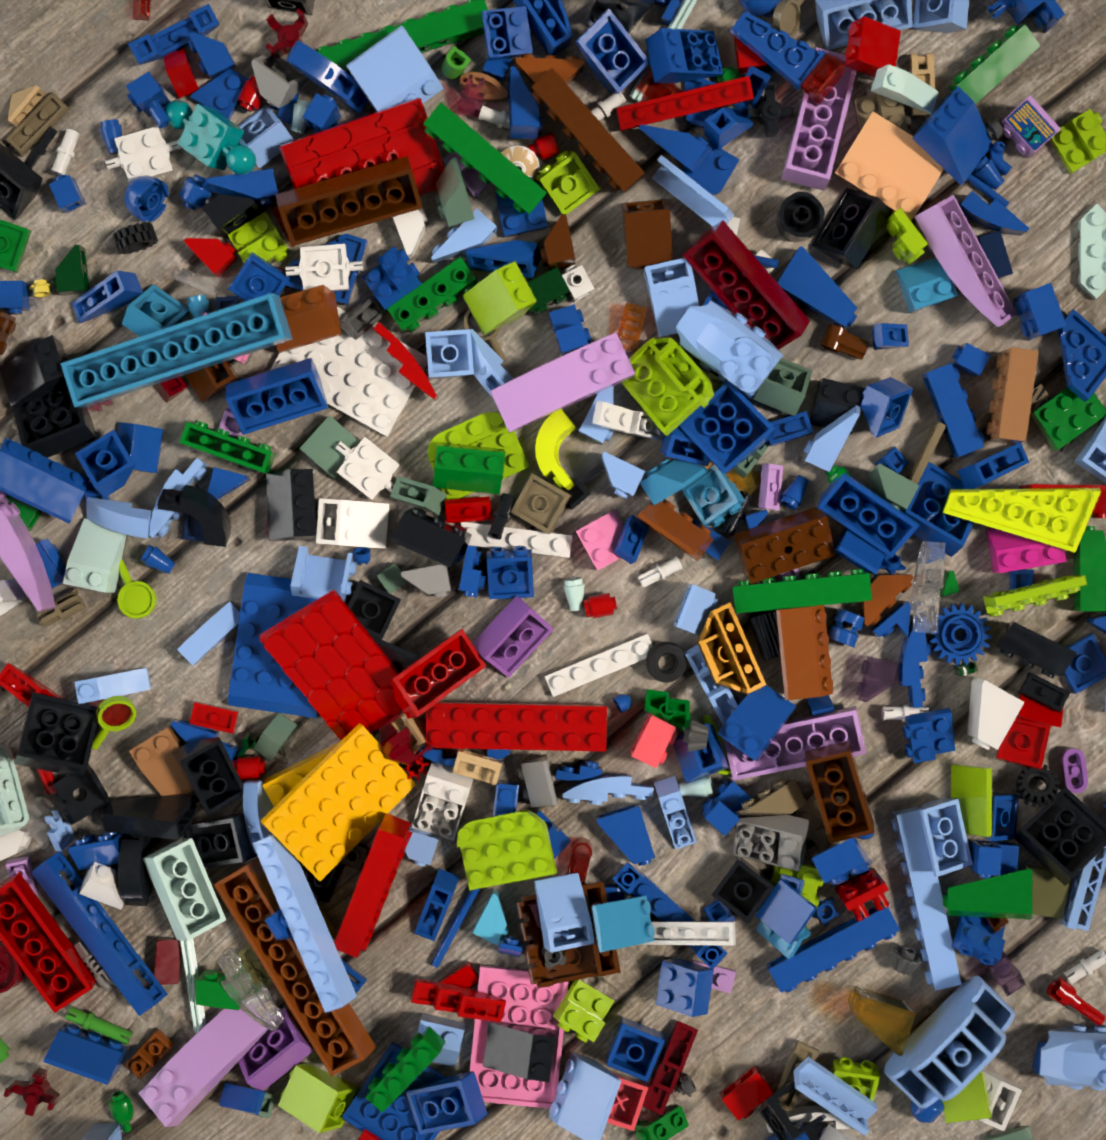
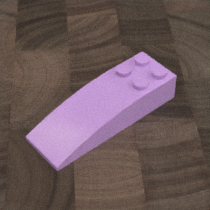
M816 47L817 51L821 50L826 55L807 79L781 179L824 191L831 177L857 71L845 67V55Z
M954 195L915 216L917 228L924 234L929 250L934 253L947 275L963 295L997 327H1000L1017 314Z
M615 332L491 390L490 393L510 433L631 379L635 372Z
M0 491V557L37 611L52 610L56 607L40 553L26 525L19 516L21 514L20 510L14 503H10L6 497L8 494Z
M857 706L842 708L816 716L809 715L787 720L758 761H754L723 738L733 781L806 766L805 751L840 742L850 741L854 756L866 754V745Z
M247 1002L239 1010L223 1009L188 1041L138 1094L165 1127L178 1126L270 1027Z

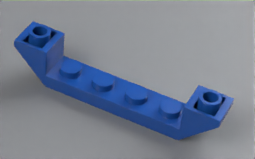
M627 862L612 878L628 894L631 893L634 897L647 896L651 912L661 921H695L644 873ZM688 945L695 951L696 956L711 969H714L728 954L721 945Z

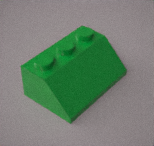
M437 442L432 486L443 489L500 494L505 450Z

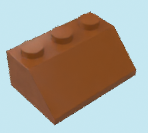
M325 285L280 297L293 339L277 344L278 352L282 353L342 335L335 293Z
M666 499L656 505L650 503L638 514L637 517L644 524L696 561L700 560L714 540L710 536L711 531L701 524L697 527L691 523L693 518L683 511L681 514L674 511L675 506Z

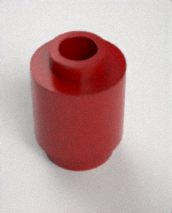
M251 76L250 80H246L237 99L240 102V107L248 112L258 111L264 99L260 95L254 76Z
M610 593L591 596L589 599L583 600L587 618L593 617L595 619L614 615L613 610H617L615 596L610 597Z
M260 756L238 757L237 760H232L241 780L261 779L262 774L266 773L265 761H261Z

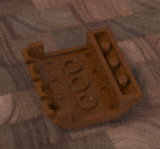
M604 882L582 885L591 918L595 944L562 950L563 956L566 957V963L564 965H554L551 969L545 966L546 961L541 953L544 942L536 894L521 897L522 902L516 903L519 919L525 918V922L520 923L523 941L529 940V945L524 946L527 964L533 963V968L528 969L531 985L537 984V988H543L573 980L621 973L617 949L599 952L592 906L607 903Z

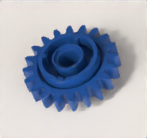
M962 603L959 604L958 609L955 604H950V611L942 607L943 615L934 614L938 621L929 622L934 626V629L929 630L928 633L933 634L934 637L930 638L928 642L936 644L931 650H940L937 656L940 659L946 655V663H950L954 659V665H959L961 659L965 665H968L969 657L971 660L977 661L976 653L984 655L981 647H989L984 642L985 639L991 638L990 635L985 634V631L991 629V627L983 626L987 618H979L980 610L972 613L973 606L971 605L966 610L965 605ZM959 628L964 632L961 640L955 638V631Z

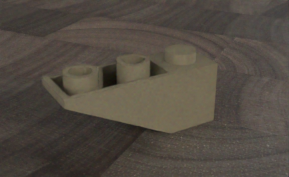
M784 778L773 783L774 787L772 789L768 788L757 793L758 797L756 799L752 798L741 804L742 808L735 811V814L786 815L792 814L807 804L796 780L786 781Z

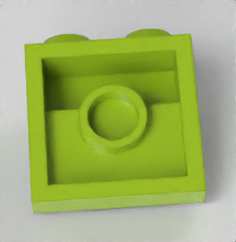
M1091 109L1062 126L1061 130L1049 139L1070 174L1106 153V131L1100 125L1102 118L1098 112H1092Z
M565 150L556 157L557 162L552 166L546 164L538 170L539 175L536 177V180L547 192V196L552 199L560 213L567 215L599 191L600 188L576 152L570 151L568 153Z
M899 208L885 222L887 224L886 229L891 236L897 237V240L891 245L894 248L892 249L897 259H902L904 263L907 261L910 265L925 253L923 248L928 243L903 210Z
M266 211L228 234L244 263L252 252L268 263L280 262L290 252Z
M802 863L800 870L795 871L774 865L771 876L773 882L777 884L781 879V874L805 880L802 895L818 908L819 896L816 895L817 889L822 887L824 882L816 866Z
M580 979L574 980L553 1017L558 1021L557 1026L566 1032L572 1029L577 1032L575 1036L583 1042L587 1043L588 1039L595 1042L605 1025L603 1019L614 1003V1000Z
M841 1057L840 1060L834 1059L831 1073L874 1102L880 1079L878 1066L868 1060L857 1063L847 1057Z

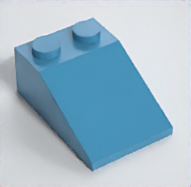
M647 896L621 899L592 906L599 952L654 941L655 930L651 923V906L647 901Z

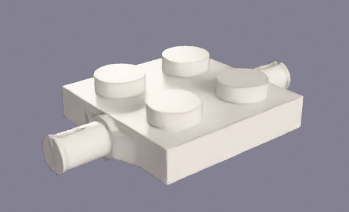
M158 126L114 138L118 148V157L105 160L106 165L115 162V164L107 166L108 170L121 166L126 172L130 183L138 176H156L173 171L169 160V152L182 149V147L179 145L172 147L178 143L179 139L166 143L161 136Z
M346 244L300 247L301 259L299 266L286 267V276L300 275L303 281V290L325 285L333 292L350 290V271H363L364 267L363 261L349 262Z
M363 437L359 444L352 449L347 447L342 441L338 443L335 449L341 452L345 458L336 473L370 500H373L377 493L384 488L392 492L395 484L390 480L392 474L399 467L396 461L366 437Z

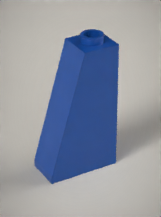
M800 246L777 283L791 299L828 322L841 328H845L846 325L850 327L857 317L854 314L857 307L806 249Z

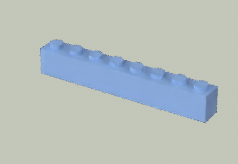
M916 806L892 812L893 818L890 821L893 832L897 831L898 840L895 841L898 854H902L903 862H900L903 876L906 875L908 884H905L907 896L912 899L913 905L910 906L912 918L916 919L918 926L914 929L917 940L921 941L922 949L919 950L920 957L923 963L926 962L927 971H924L927 984H930L936 991L962 984L954 948L952 947L953 943L945 908H943L938 877H934L920 814L921 808Z
M270 834L252 844L325 1013L344 1007L357 997L299 860L273 834Z

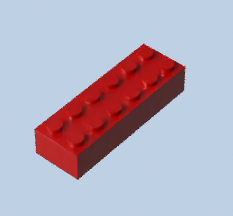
M386 813L377 831L334 942L338 951L358 958L361 950L366 951L404 856L405 849L413 833L409 831L411 822Z
M20 872L1 883L0 940L55 1013L90 991L96 983V979L93 977L94 974L90 973V970L86 967L87 964L82 962L75 947Z

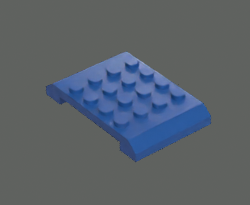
M247 573L235 645L228 706L318 718L319 713L286 675L278 662L265 649L259 637L263 632L317 600L314 598L292 596V579Z

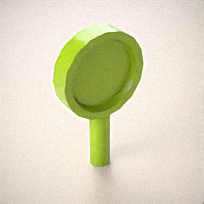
M121 559L119 574L125 585L118 593L117 602L119 609L129 618H145L156 607V593L147 583L133 581L123 559Z

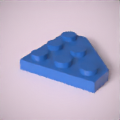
M345 233L327 245L346 244L349 262H358L363 259L368 241ZM300 259L290 262L288 267L299 266ZM350 271V290L334 291L336 302L349 305L359 271ZM300 275L289 276L290 280L286 287L303 291V281Z
M1073 309L1064 318L1067 326L1058 329L1067 387L1085 402L1092 396L1106 377V337Z

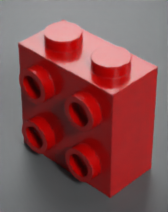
M865 16L852 22L848 30L849 40L845 51V67L875 77L877 69L888 64L896 67L901 30Z

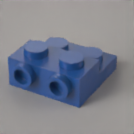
M395 246L377 258L380 263L378 266L362 276L385 310L422 284L417 277L420 272L413 262L408 265L407 262L410 259L403 249L398 251Z
M467 545L459 590L464 591L463 595L478 597L479 589H484L486 576L482 575L483 570L474 569L475 565L480 564L482 552H478V547Z
M516 546L514 550L494 547L491 551H487L489 599L515 598L516 595L520 598L534 597L532 549H527L526 546Z
M950 708L905 716L906 725L903 726V733L905 739L908 740V744L905 745V752L907 758H911L913 763L935 760V754L955 751L952 712Z
M959 916L952 947L959 950L963 955L972 956L979 959L983 964L993 966L1001 960L1005 940L1002 939L1005 926L999 932L994 933L985 917Z

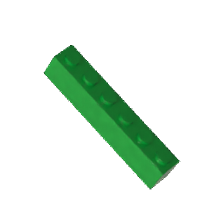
M442 102L438 104L423 123L427 127L424 130L434 139L438 136L445 143L442 146L451 154H454L456 151L462 157L460 161L470 170L472 167L476 168L480 172L478 177L486 184L492 182L498 188L495 191L504 199L510 197L515 202L513 207L520 213L524 214L526 211L530 214L547 192Z
M864 569L851 570L850 575H842V571L828 572V577L820 578L819 573L806 574L805 579L796 580V576L783 577V581L774 582V578H767L760 581L759 584H750L748 580L738 581V586H733L735 614L872 600L870 573H865Z

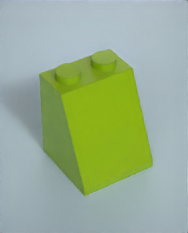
M515 261L495 270L463 294V298L483 335L521 318L537 302Z
M309 1063L296 1065L290 1072L287 1086L281 1092V1100L278 1106L318 1133L341 1128L345 1121L341 1117L360 1087L336 1075L331 1076L329 1072Z

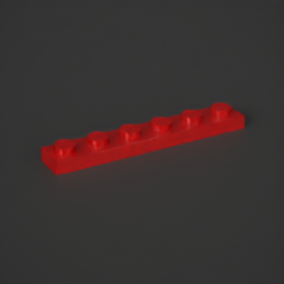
M750 76L616 109L621 131L640 127V125H649L754 100Z

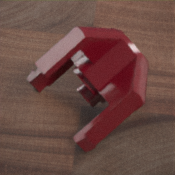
M301 9L296 10L299 18L292 25L282 26L276 21L272 13L266 19L269 27L277 34L278 42L273 47L268 43L266 49L277 60L290 53L297 40L303 42L301 37L308 26V22L304 16L305 13Z
M401 709L397 715L381 726L380 745L384 754L391 761L411 765L429 750L432 751L434 747L430 744L417 755L414 754L410 748L411 744L409 742L412 739L409 730L405 727L398 732L393 726V723L404 715Z
M39 1068L32 1075L34 1077L32 1081L15 1080L8 1088H5L4 1097H9L12 1093L22 1095L27 1103L24 1114L29 1116L35 1114L41 1102L48 1103L47 1110H53L54 1106L58 1103L60 1094L50 1087V1083L47 1081L46 1069Z

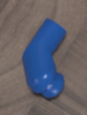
M997 141L989 149V158L992 159L997 170L1005 176L1012 166L1003 160L1004 143Z

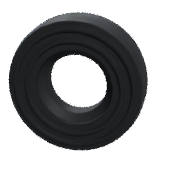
M658 643L647 654V670L657 681L664 683L673 682L680 678L686 669L687 660L685 653L674 643ZM665 654H670L674 658V664L669 670H661L658 665L659 659Z

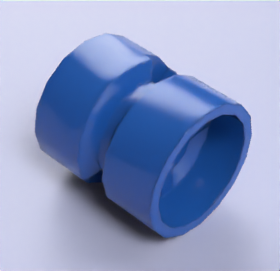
M838 608L834 618L836 625L831 626L828 637L855 648L859 638L857 631L862 630L865 618ZM843 623L852 624L851 630L843 628Z

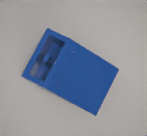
M661 28L645 39L654 83H678L723 75L714 31Z
M851 838L812 858L823 882L831 883V885H839L848 881V875L850 874L860 875L870 870L868 865L873 863L856 838Z

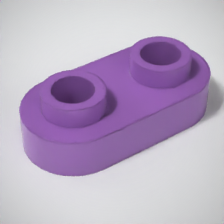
M1067 748L1062 752L1060 758L1063 784L1071 792L1081 793L1088 785L1085 755L1079 749ZM1074 755L1075 760L1070 763L1068 760L1069 756ZM1076 777L1077 783L1072 785L1071 779Z

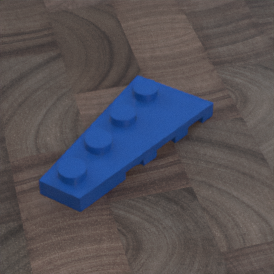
M746 11L741 14L729 30L797 90L804 85L826 55L821 50L817 51L809 47L808 43L802 40L799 42L790 37L788 33L772 28L771 24Z

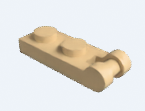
M911 53L909 55L910 73L935 89L934 54L926 53L925 55L918 56L917 53ZM919 65H925L926 69L919 70ZM911 107V117H929L931 115Z

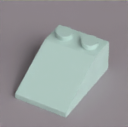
M84 518L67 561L63 584L105 593H115L126 534L109 530Z

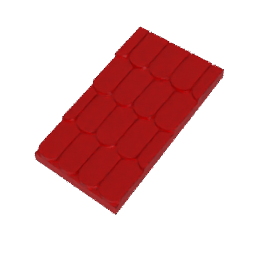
M421 98L379 110L278 146L294 189L408 156L420 196L437 190L435 183L445 169L435 139L424 131L427 127L423 123L428 117Z
M335 589L259 635L265 649L307 697L308 702L322 716L326 724L340 740H343L359 723L369 733H372L400 712L401 708L395 700L391 679L399 674L398 670Z

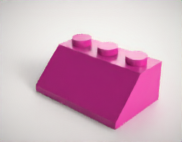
M995 528L986 529L993 573H1004L1067 562L1065 549Z

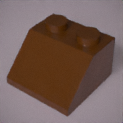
M566 214L560 216L544 241V249H541L543 266H548L549 271L556 267L563 269L575 265L576 258Z

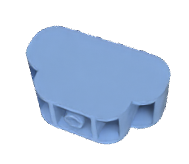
M973 976L964 981L892 1054L885 1065L884 1073L921 1109L929 1107L938 1099L947 1101L961 1092L999 1053L1006 1041V1034L1004 1032L1011 1025L1015 1017V1011L980 976Z

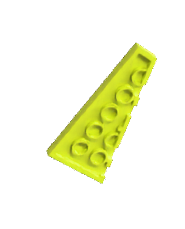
M1100 488L951 489L943 508V513L1076 552L1101 490Z

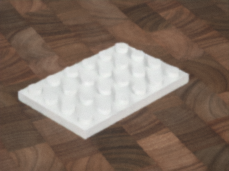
M337 307L338 316L340 320L348 312ZM373 326L357 340L341 328L342 335L279 353L271 370L312 358L321 379L327 404L387 437L416 387L398 372L403 364L387 353L386 349L390 343L373 330ZM402 343L413 355L422 370L425 371L428 366L427 356Z

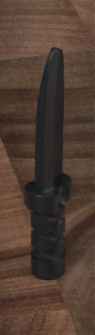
M50 126L39 143H36L33 147L34 150L25 163L31 169L40 156L46 153L48 144L58 132L56 129Z

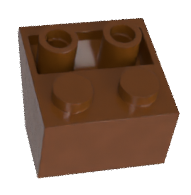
M229 360L185 375L201 403L224 391L226 384L240 380Z

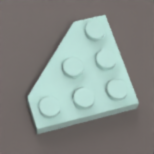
M1095 204L1078 221V230H1080V243H1078V262H1080L1078 285L1093 300L1097 299L1106 290V212L1098 204Z

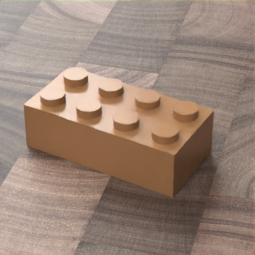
M1011 347L997 355L995 360V368L998 369L997 377H994L992 382L994 398L993 400L991 399L989 404L991 420L987 423L985 431L986 435H988V441L1007 444L1026 442L1039 351Z

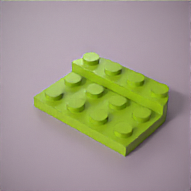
M670 337L648 340L629 358L635 375L631 379L622 382V384L666 436L676 429L700 406L705 408L714 396L709 378L685 350Z
M497 412L483 413L437 434L428 445V459L433 470L437 442L504 449L505 462L502 480L530 468L515 432H508L501 414ZM442 488L443 492L447 494V500L461 499L474 493L473 491Z
M1066 575L1055 579H1045L1041 583L1008 591L993 592L990 595L983 596L987 614H990V617L1004 614L1003 610L1010 608L1014 612L1025 609V605L1031 603L1034 606L1047 604V599L1055 598V601L1068 599V594L1080 591V586L1087 585L1083 575Z
M520 810L475 819L458 831L457 847L461 849L469 891L557 873L546 822L530 810Z

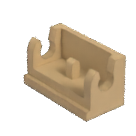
M459 749L453 773L496 785L503 761Z

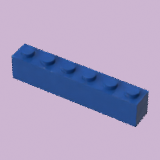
M880 903L883 910L877 911L874 906L867 910L869 917L866 919L861 913L862 921H857L854 917L799 946L792 958L788 959L782 955L767 963L766 966L780 992H791L797 988V984L803 981H812L817 977L818 973L824 970L825 972L831 971L837 967V963L843 960L849 961L857 956L856 953L874 948L877 945L876 943L882 939L889 940L896 936V932L900 928L888 907L885 908Z

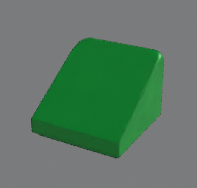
M953 570L944 572L939 596H947L960 591Z

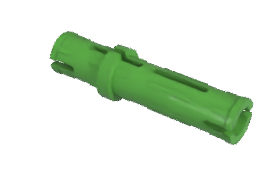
M72 1005L65 1017L66 1020L83 1026L85 1030L91 1029L125 1045H128L129 1038L133 1034V1031L121 1028L96 1017L95 1013H86Z

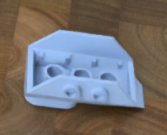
M713 301L704 306H690L675 327L680 337L679 345L701 361L699 364L704 369L715 371L719 374L717 378L720 381L726 383L729 380L738 390L751 399L783 357V354L764 337L766 333L757 326L752 328L746 323L748 320L740 313L734 314Z
M1073 1023L1072 1026H1063L1048 1031V1042L1041 1048L1039 1073L1040 1076L1046 1079V1085L1069 1086L1072 1089L1078 1090L1083 1089V1087H1091L1099 1091L1105 1090L1106 1025L1096 1024L1094 1027H1086L1084 1024Z

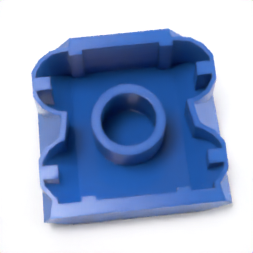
M48 538L36 543V547L43 560L51 589L63 584L66 564L59 557L57 546L51 544Z

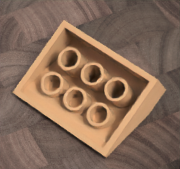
M873 111L835 173L869 195L880 198L895 211L901 208L912 221L944 169L912 139L913 136Z

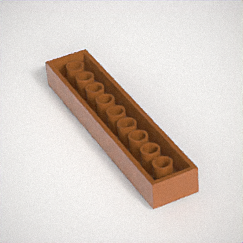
M256 857L213 884L329 1074L333 1076L365 1060L376 1046L350 1003L325 1013L295 941L288 938L277 940L267 925L265 919L276 912L280 906L259 858Z

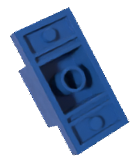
M998 0L988 6L989 14L995 11L991 15L993 19H997L1008 11L1017 25L1033 15L1036 26L1042 29L1044 33L1051 30L1065 15L1056 0Z

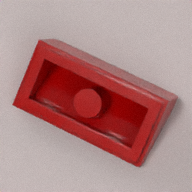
M1019 694L1018 699L1022 700L1024 704L1017 717L1061 728L1063 709L1059 713L1025 695Z
M468 961L437 982L468 989L479 982V976Z

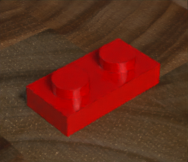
M490 497L445 500L446 523L491 520Z
M195 701L189 724L234 734L239 711Z

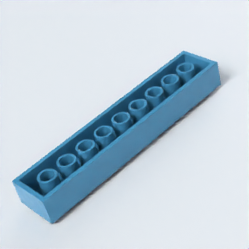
M270 293L61 363L74 407L86 408L292 340L293 338L280 296Z

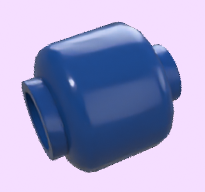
M194 174L193 177L185 179L179 192V196L184 200V206L196 210L197 207L202 208L206 205L205 201L211 197L212 192L203 189L205 178Z
M941 1099L923 1109L919 1108L913 1101H911L910 1105L912 1115L922 1123L934 1122L944 1110V1104Z

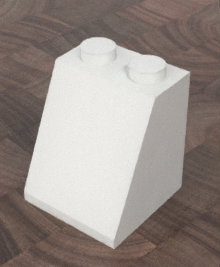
M973 677L967 734L973 737L971 742L987 750L990 747L998 750L1024 702L984 679Z

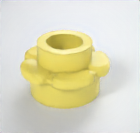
M40 279L33 281V285L29 289L34 297H46L51 295L50 289L52 285L47 283V280Z

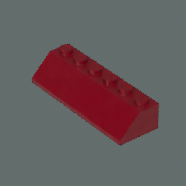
M724 220L709 229L682 255L732 313H740L748 320L746 323L752 328L757 326L766 333L764 337L778 350L804 333L810 320Z

